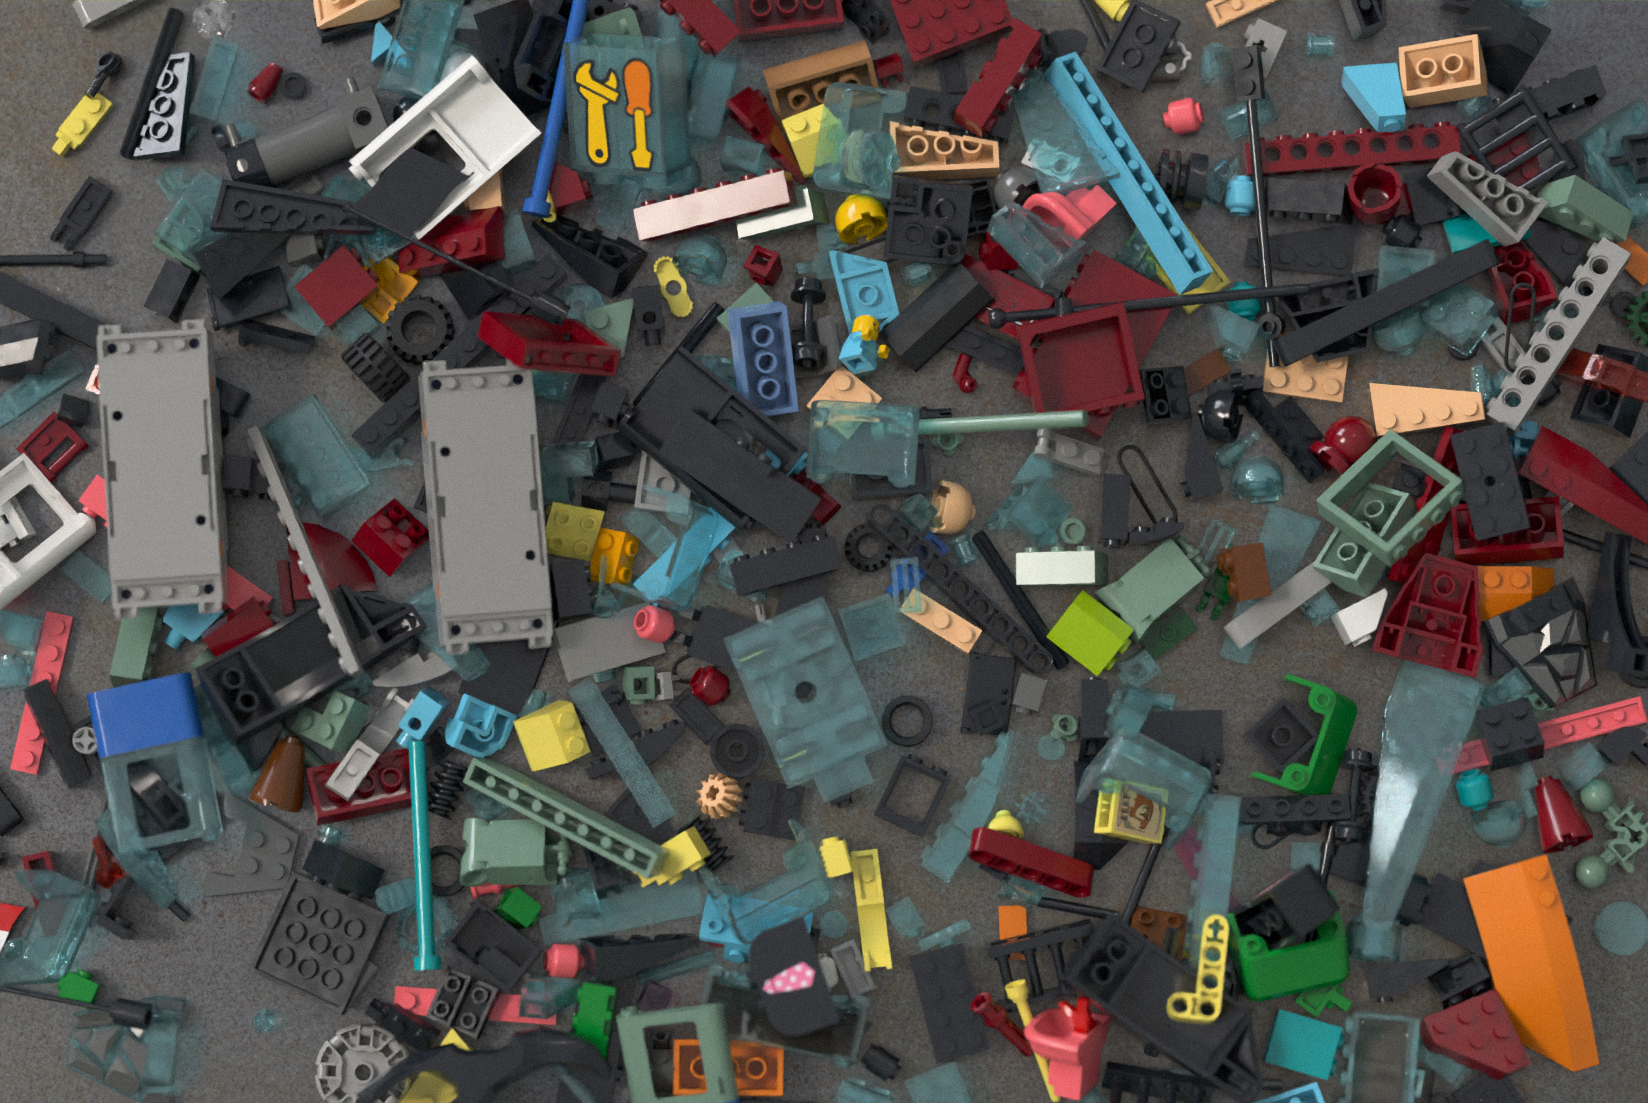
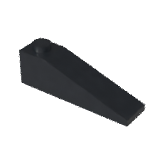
M557 214L553 222H546L543 218L538 217L531 224L591 287L611 299L627 288L648 255V252L624 238L617 237V240L605 237L602 235L603 231L594 228L593 231L580 228L577 221Z

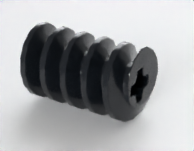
M448 760L439 761L438 765L443 771L434 772L439 782H430L435 792H427L428 797L431 799V802H428V811L452 820L447 815V812H456V808L450 803L460 802V798L455 792L464 791L459 782H463L465 778L463 771L467 772L468 768Z
M701 814L678 830V834L692 827L696 828L711 855L703 859L706 861V864L701 869L702 871L711 870L712 873L732 860L734 855L724 856L728 846L718 847L722 837H712L716 828L707 829L706 826L711 820L709 818L701 820Z

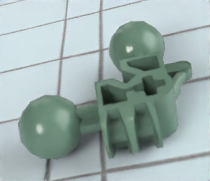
M1599 778L1591 779L1585 783L1581 790V801L1589 811L1601 812L1606 817L1607 821L1603 825L1609 832H1617V839H1608L1601 846L1605 851L1599 856L1587 855L1578 862L1576 878L1582 886L1588 889L1602 887L1609 878V868L1615 863H1619L1626 873H1633L1635 871L1634 862L1636 854L1638 855L1639 849L1648 840V833L1645 830L1648 827V820L1643 821L1641 819L1644 811L1642 809L1637 811L1633 809L1635 800L1628 802L1619 809L1614 803V790L1607 781ZM1629 832L1636 833V835L1634 836V840L1636 842L1629 841V839L1631 838V834Z

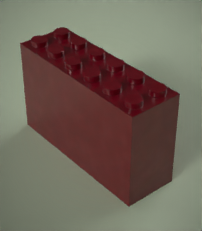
M1094 249L1091 255L1085 253L1076 270L1080 275L1077 279L1071 278L1063 294L1067 298H1071L1072 306L1178 296ZM1172 307L1126 311L1138 369ZM1117 316L1043 332L1038 339V342L1041 343L1039 349L1033 347L1031 351L1045 412L1125 394L1131 384ZM1021 370L1012 386L1016 390L1014 397L1033 407L1026 373ZM1119 405L1112 406V411L1097 414L1096 410L1088 411V425L1086 427L1070 428L1099 442Z

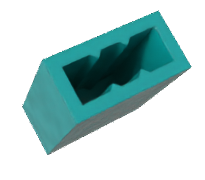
M1276 1009L1262 1061L1328 1080L1329 1075L1333 1076L1337 1066V1060H1334L1336 1049L1341 1050L1345 1034L1341 1033V1027Z

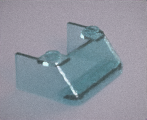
M643 484L642 490L644 494L666 500L665 514L667 518L682 526L665 576L657 573L645 575L639 584L638 590L611 582L610 588L612 591L674 611L683 612L693 605L719 525V518L717 513L707 506L686 497Z
M1123 728L1119 729L1084 770L1076 802L1081 804L1093 788L1106 794H1113L1118 792L1123 785L1169 809L1165 815V824L1169 827L1165 849L1170 851L1191 827L1210 788L1212 776L1206 768L1133 729Z
M793 818L788 820L798 844L790 847L783 856L786 872L750 892L740 896L739 891L732 884H720L718 878L704 866L699 867L715 907L735 938L742 944L751 945L755 937L761 932L805 917L827 905L833 897L832 886L809 831Z
M49 869L15 871L14 877L40 900V903L26 936L11 939L3 949L0 956V986L10 987L57 983L63 974L68 975L98 906L100 897L91 887Z

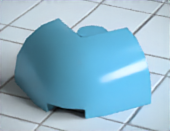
M463 694L454 719L448 718L445 729L446 742L450 746L472 756L484 758L485 756L492 755L498 749L502 750L517 715L470 695Z

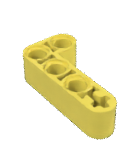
M1220 915L1208 917L1203 926L1196 994L1176 993L1169 999L1167 1013L1175 1021L1206 1025L1215 1022L1219 1015L1229 929L1227 920ZM1213 924H1218V929H1220L1216 942H1211L1213 930L1208 929L1212 928ZM1209 950H1215L1219 953L1220 960L1210 962L1206 959L1205 953ZM1206 977H1212L1216 980L1217 987L1207 989L1204 987L1202 980ZM1175 1001H1183L1187 1006V1011L1177 1013L1173 1010L1172 1004ZM1209 1004L1214 1008L1215 1013L1212 1016L1206 1017L1201 1014L1200 1006Z

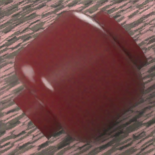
M713 666L698 668L690 679L691 693L709 706L725 702L730 695L731 689H729L730 680L728 676Z

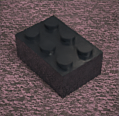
M929 438L848 443L851 500L932 495Z

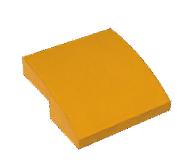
M388 253L387 257L378 262L374 254H372L363 266L365 271L371 268L380 281L376 284L381 290L362 306L383 324L388 321L390 310L393 311L395 309L394 305L398 301L399 303L405 301L404 298L410 296L421 282L418 278L399 273L398 261Z

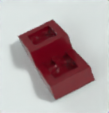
M802 470L798 475L794 474L791 477L821 498L812 516L822 526L842 508L806 471Z

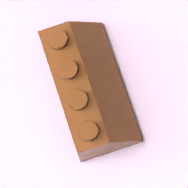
M865 40L763 70L767 90L780 130L784 129L783 119L832 101L836 113L882 100L872 57Z

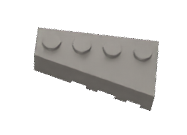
M1457 151L1442 156L1427 175L1432 182L1504 247L1519 242L1548 203V201L1529 194L1528 190L1507 182L1506 178L1499 174L1495 175L1485 170L1484 166Z

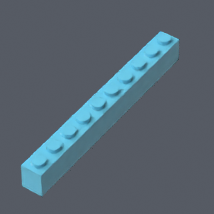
M1073 52L1056 58L1043 75L1046 82L1179 295L1199 288L1212 274L1211 266L1078 54Z

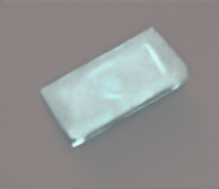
M1265 91V99L1256 100L1259 127L1279 118L1271 95ZM1246 102L1234 103L1217 112L1230 140L1248 133Z

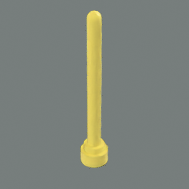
M1017 980L1006 985L1005 990L1008 998L1017 1004L1024 1026H1026L1033 1019L1026 1000L1029 989L1025 980ZM1034 1052L1050 1098L1053 1102L1057 1103L1061 1100V1096L1054 1095V1086L1048 1084L1049 1060Z

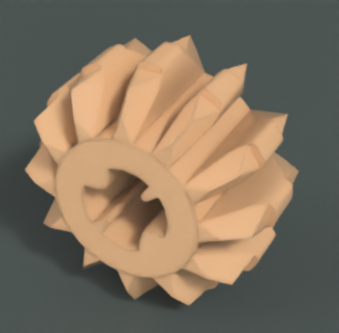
M718 773V775L709 774L708 781H701L704 787L702 790L697 791L701 797L696 802L702 806L701 811L714 819H721L722 817L730 818L731 811L738 812L736 805L739 802H743L738 796L743 790L738 786V781L735 778Z

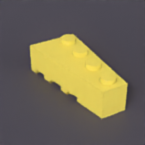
M454 1028L451 1029L441 1045L455 1043L461 1049L473 1050ZM421 1072L400 1103H451L457 1098V1093L444 1080L429 1073Z

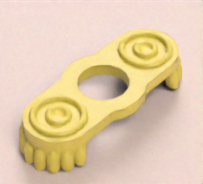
M663 256L654 265V272L661 284V294L667 299L671 309L670 312L674 316L683 318L691 313L693 302L689 299L686 282L680 277L676 261L668 256ZM668 282H679L682 287L681 292L675 296L668 294L666 291Z

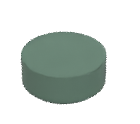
M1077 518L1065 520L1059 529L1061 540L1068 545L1081 543L1086 536L1085 524Z

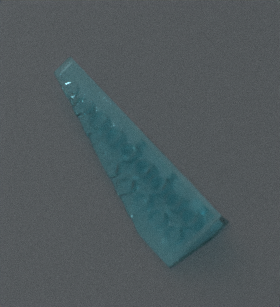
M1407 660L1403 661L1384 714L1385 726L1382 733L1383 745L1379 761L1380 772L1376 789L1373 816L1374 828L1370 844L1371 856L1367 872L1368 884L1365 890L1363 925L1386 935L1389 933L1445 796L1484 692L1485 684L1455 672Z

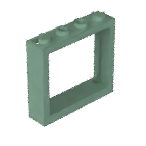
M1390 429L1316 500L1319 515L1391 567L1400 557L1404 558L1407 551L1415 543L1420 542L1434 524H1439L1453 506L1459 505V500L1465 495L1461 479ZM1399 453L1442 484L1444 488L1386 543L1340 508L1386 463Z

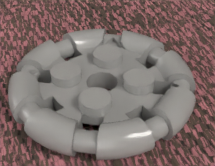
M362 1023L346 1026L336 1032L337 1035L330 1041L327 1040L319 1051L316 1060L318 1072L315 1075L318 1092L323 1101L326 1100L328 1103H357L356 1092L410 1055L408 1049L404 1044L401 1045L395 1035L376 1024L362 1026ZM361 1037H371L370 1045H360ZM344 1043L349 1050L341 1055L337 1049ZM386 1045L393 1051L388 1058L381 1051ZM362 1064L367 1065L371 1070V1076L367 1080H360L356 1075L357 1067ZM329 1065L336 1066V1076H328ZM409 1078L388 1091L391 1095L384 1102L379 1099L376 1103H400L409 1091L412 1080ZM339 1087L347 1094L341 1100L334 1093Z

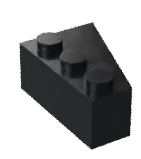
M1266 178V213L1270 215V218L1284 220L1286 217L1296 218V220L1307 222L1315 220L1326 223L1352 224L1353 212L1349 203L1348 186L1345 183Z

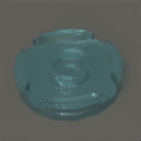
M1626 901L1613 902L1605 906L1597 914L1594 923L1595 937L1607 952L1616 955H1630L1640 950L1646 943L1648 938V919L1645 913L1635 904Z

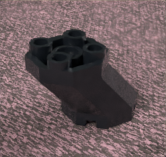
M37 318L1 326L0 378L27 372L43 375L46 359L50 358L53 344L49 343V338L52 339L56 324Z

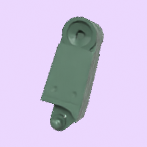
M1181 535L1175 538V542L1169 537L1118 581L1099 589L1093 595L1104 607L1120 616L1122 621L1134 629L1129 638L1137 646L1153 625L1197 591L1198 584L1205 579L1203 576H1209L1211 569L1204 564V558L1200 555L1202 552L1199 548L1195 549L1193 545L1188 544Z
M467 818L463 823L462 843L466 851L461 859L460 883L466 887H477L487 882L494 885H556L557 872L560 875H565L568 871L567 863H569L573 855V849L570 847L568 837L559 833V838L551 836L547 831V827L534 819L491 820L488 823L479 818Z

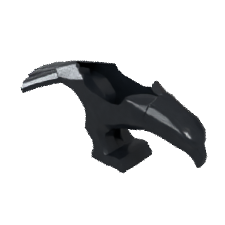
M540 1024L536 1029L515 1031L510 1043L500 1049L468 1051L459 1048L455 1043H449L415 1051L392 1066L389 1071L378 1076L357 1091L356 1096L361 1103H376L396 1085L419 1072H425L451 1085L456 1090L457 1103H492L494 1097L502 1088L520 1080L537 1069L554 1065L578 1066L592 1071L601 1077L603 1081H607L609 1065L602 1057L599 1048L583 1036L552 1029Z

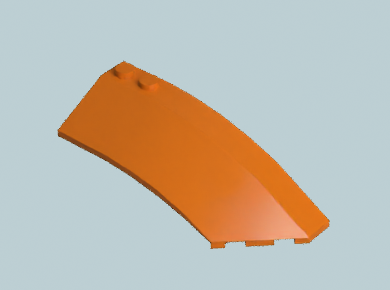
M1539 855L1463 878L1494 987L1521 1043L1572 1072L1598 1065L1599 1058L1584 983L1547 855Z

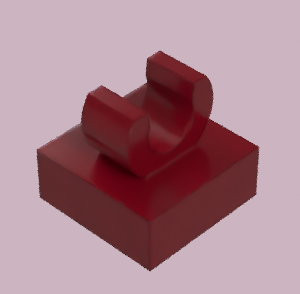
M898 53L872 61L879 79L881 78L886 87L889 86L888 76L892 74L896 75L898 82H902L903 77L900 72L904 71V67Z

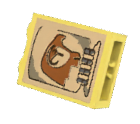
M1101 779L1094 833L1143 844H1162L1165 813L1168 805V790L1122 779Z

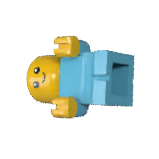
M861 315L854 320L852 333L841 348L839 360L847 366L852 374L875 370L877 365L875 359H886L890 349H887L886 345H880L879 349L876 350L875 341L878 338L880 324L877 319L870 315Z

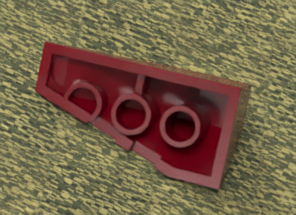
M748 86L726 102V113L784 171L791 173L792 179L799 186L805 185V178L768 105L765 103L768 100L760 90L756 89L753 91Z

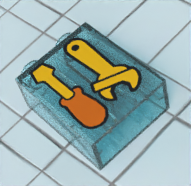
M589 32L564 43L571 170L592 172V182L596 184L620 183L624 181V175L639 176V185L643 188L654 189L670 186L672 184V175L691 166L684 39Z

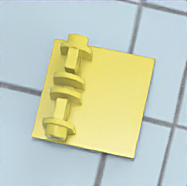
M552 502V505H547L546 515H548V520L545 527L547 553L591 561L604 511Z

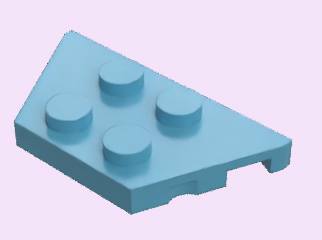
M829 250L828 253L848 334L852 333L854 320L861 315H870L877 319L880 324L879 331H881L886 324L899 315L887 262Z

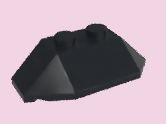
M1074 761L1073 858L1092 865L1094 870H1100L1128 844V840L1094 833L1101 779L1118 778L1102 762Z

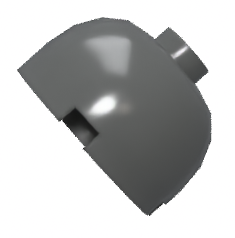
M1024 166L1001 171L995 179L996 184L993 189L996 207L1006 217L1019 211L1030 196L1035 193L1043 194L1046 183L1043 181L1044 179L1029 167Z

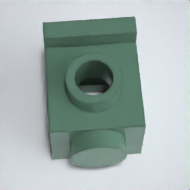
M648 664L621 666L624 699L630 700V704H646V699H655L654 666ZM635 679L639 681V686L634 689Z

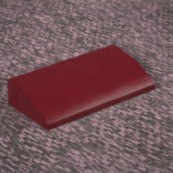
M406 748L382 753L349 801L325 787L341 762L306 769V777L317 826L412 806L409 750Z

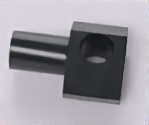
M586 468L581 495V507L608 511L609 501L635 504L637 486L613 483V472ZM600 483L604 486V491L600 496L594 497L589 493V488L592 484Z

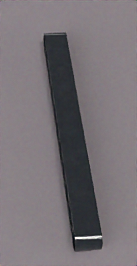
M0 273V304L31 319L40 318L56 324V331L97 350L98 327L108 324ZM216 377L220 409L239 418L250 397V393Z

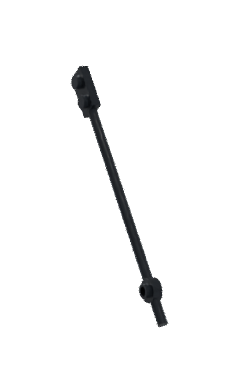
M1253 45L1232 49L1236 100L1239 103L1246 102L1262 287L1273 286L1256 101L1265 99L1261 46ZM1274 297L1263 298L1265 314L1257 322V332L1260 337L1267 340L1269 367H1280V359L1272 343L1284 335L1286 324L1280 315L1275 314ZM1269 322H1270L1271 325H1272V328H1271L1270 331H1268L1267 328H1266L1267 323H1269Z
M1401 463L1392 489L1421 498L1427 488L1424 482L1427 474L1419 468ZM1465 495L1459 500V504H1467ZM1562 528L1564 541L1602 553V542ZM1630 552L1629 564L1648 570V558Z

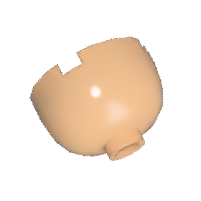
M941 480L937 483L941 485L940 489L933 490L928 520H933L934 527L929 526L932 533L951 535L961 532L968 525L969 520L972 521L974 519L976 507L972 504L971 495L966 488L952 481Z

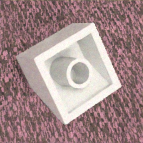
M1386 589L1331 616L1345 645L1352 642L1355 647L1372 638L1370 633L1377 628L1388 594Z

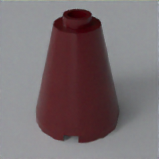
M1553 776L1539 779L1537 781L1538 785L1534 787L1540 847L1543 853L1564 851V847L1570 845L1576 847L1592 839L1593 832L1560 779H1553Z

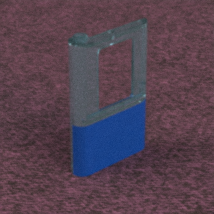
M191 672L87 694L118 855L202 837L203 842L219 839V833H223V827ZM175 754L179 763L190 826L187 829L144 838L139 833L127 765L136 761Z

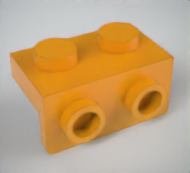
M600 528L589 567L591 581L627 589L632 578L635 556L639 550V537L626 532Z

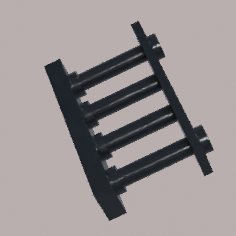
M1091 919L985 943L989 959L994 958L995 961H998L1006 999L998 1000L999 1006H1003L1007 1013L1019 1011L1017 1004L1008 998L1005 986L1013 982L1008 958H1010V954L1021 952L1025 957L1032 992L1027 993L1028 998L1026 999L1028 1005L1076 994L1058 980L1066 968L1061 946L1063 941L1073 939L1074 942H1077L1078 950H1080L1090 938L1089 935L1095 932ZM1047 945V948L1051 949L1059 986L1043 990L1035 952L1037 951L1036 948Z
M1107 1061L1102 1083L1103 1088L1111 1089L1110 1103H1121L1122 1091L1138 1094L1137 1103H1148L1149 1096L1163 1098L1165 1103H1176V1101L1210 1103L1214 1087L1198 1077Z

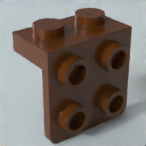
M1137 906L1132 917L1131 927L1162 949L1165 930L1168 927L1181 930L1176 960L1180 963L1182 962L1186 916Z

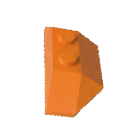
M1477 566L1479 585L1478 605L1481 622L1549 591L1554 586V569L1532 566Z

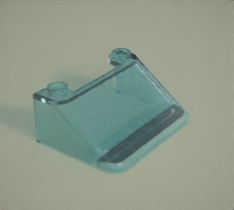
M834 82L829 85L825 93L813 171V179L817 186L823 189L891 199L892 180L886 175L875 173L876 157L884 112L892 114L901 112L906 107L908 92L845 82ZM859 134L873 157V161L868 164L856 136ZM847 148L850 150L855 171L853 177L844 155V151Z

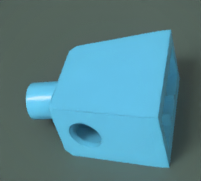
M199 605L169 607L163 622L172 627V630L164 642L175 650L180 647L185 638L197 644L202 640L201 633L224 618L227 612L222 610L220 613L200 614Z
M431 687L420 691L398 724L403 731L396 740L397 743L409 750V742L425 739L452 702ZM416 718L421 721V726L417 725Z

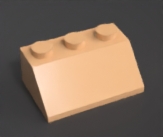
M1478 34L1399 47L1401 89L1403 99L1409 108L1488 95L1487 72Z

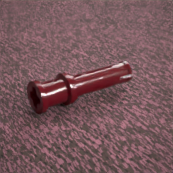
M982 992L974 998L971 1003V1010L975 1014H980L990 1028H996L1024 1057H1029L1034 1053L1024 1032L1009 1019L1006 1009L1003 1006H998L988 992Z

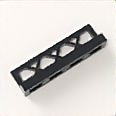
M44 679L22 689L21 692L65 788L71 789L76 784L91 778L81 753L73 746V735L48 680Z

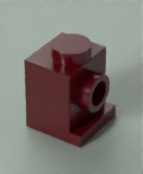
M758 245L754 246L743 265L754 282L773 287L783 271L779 253Z

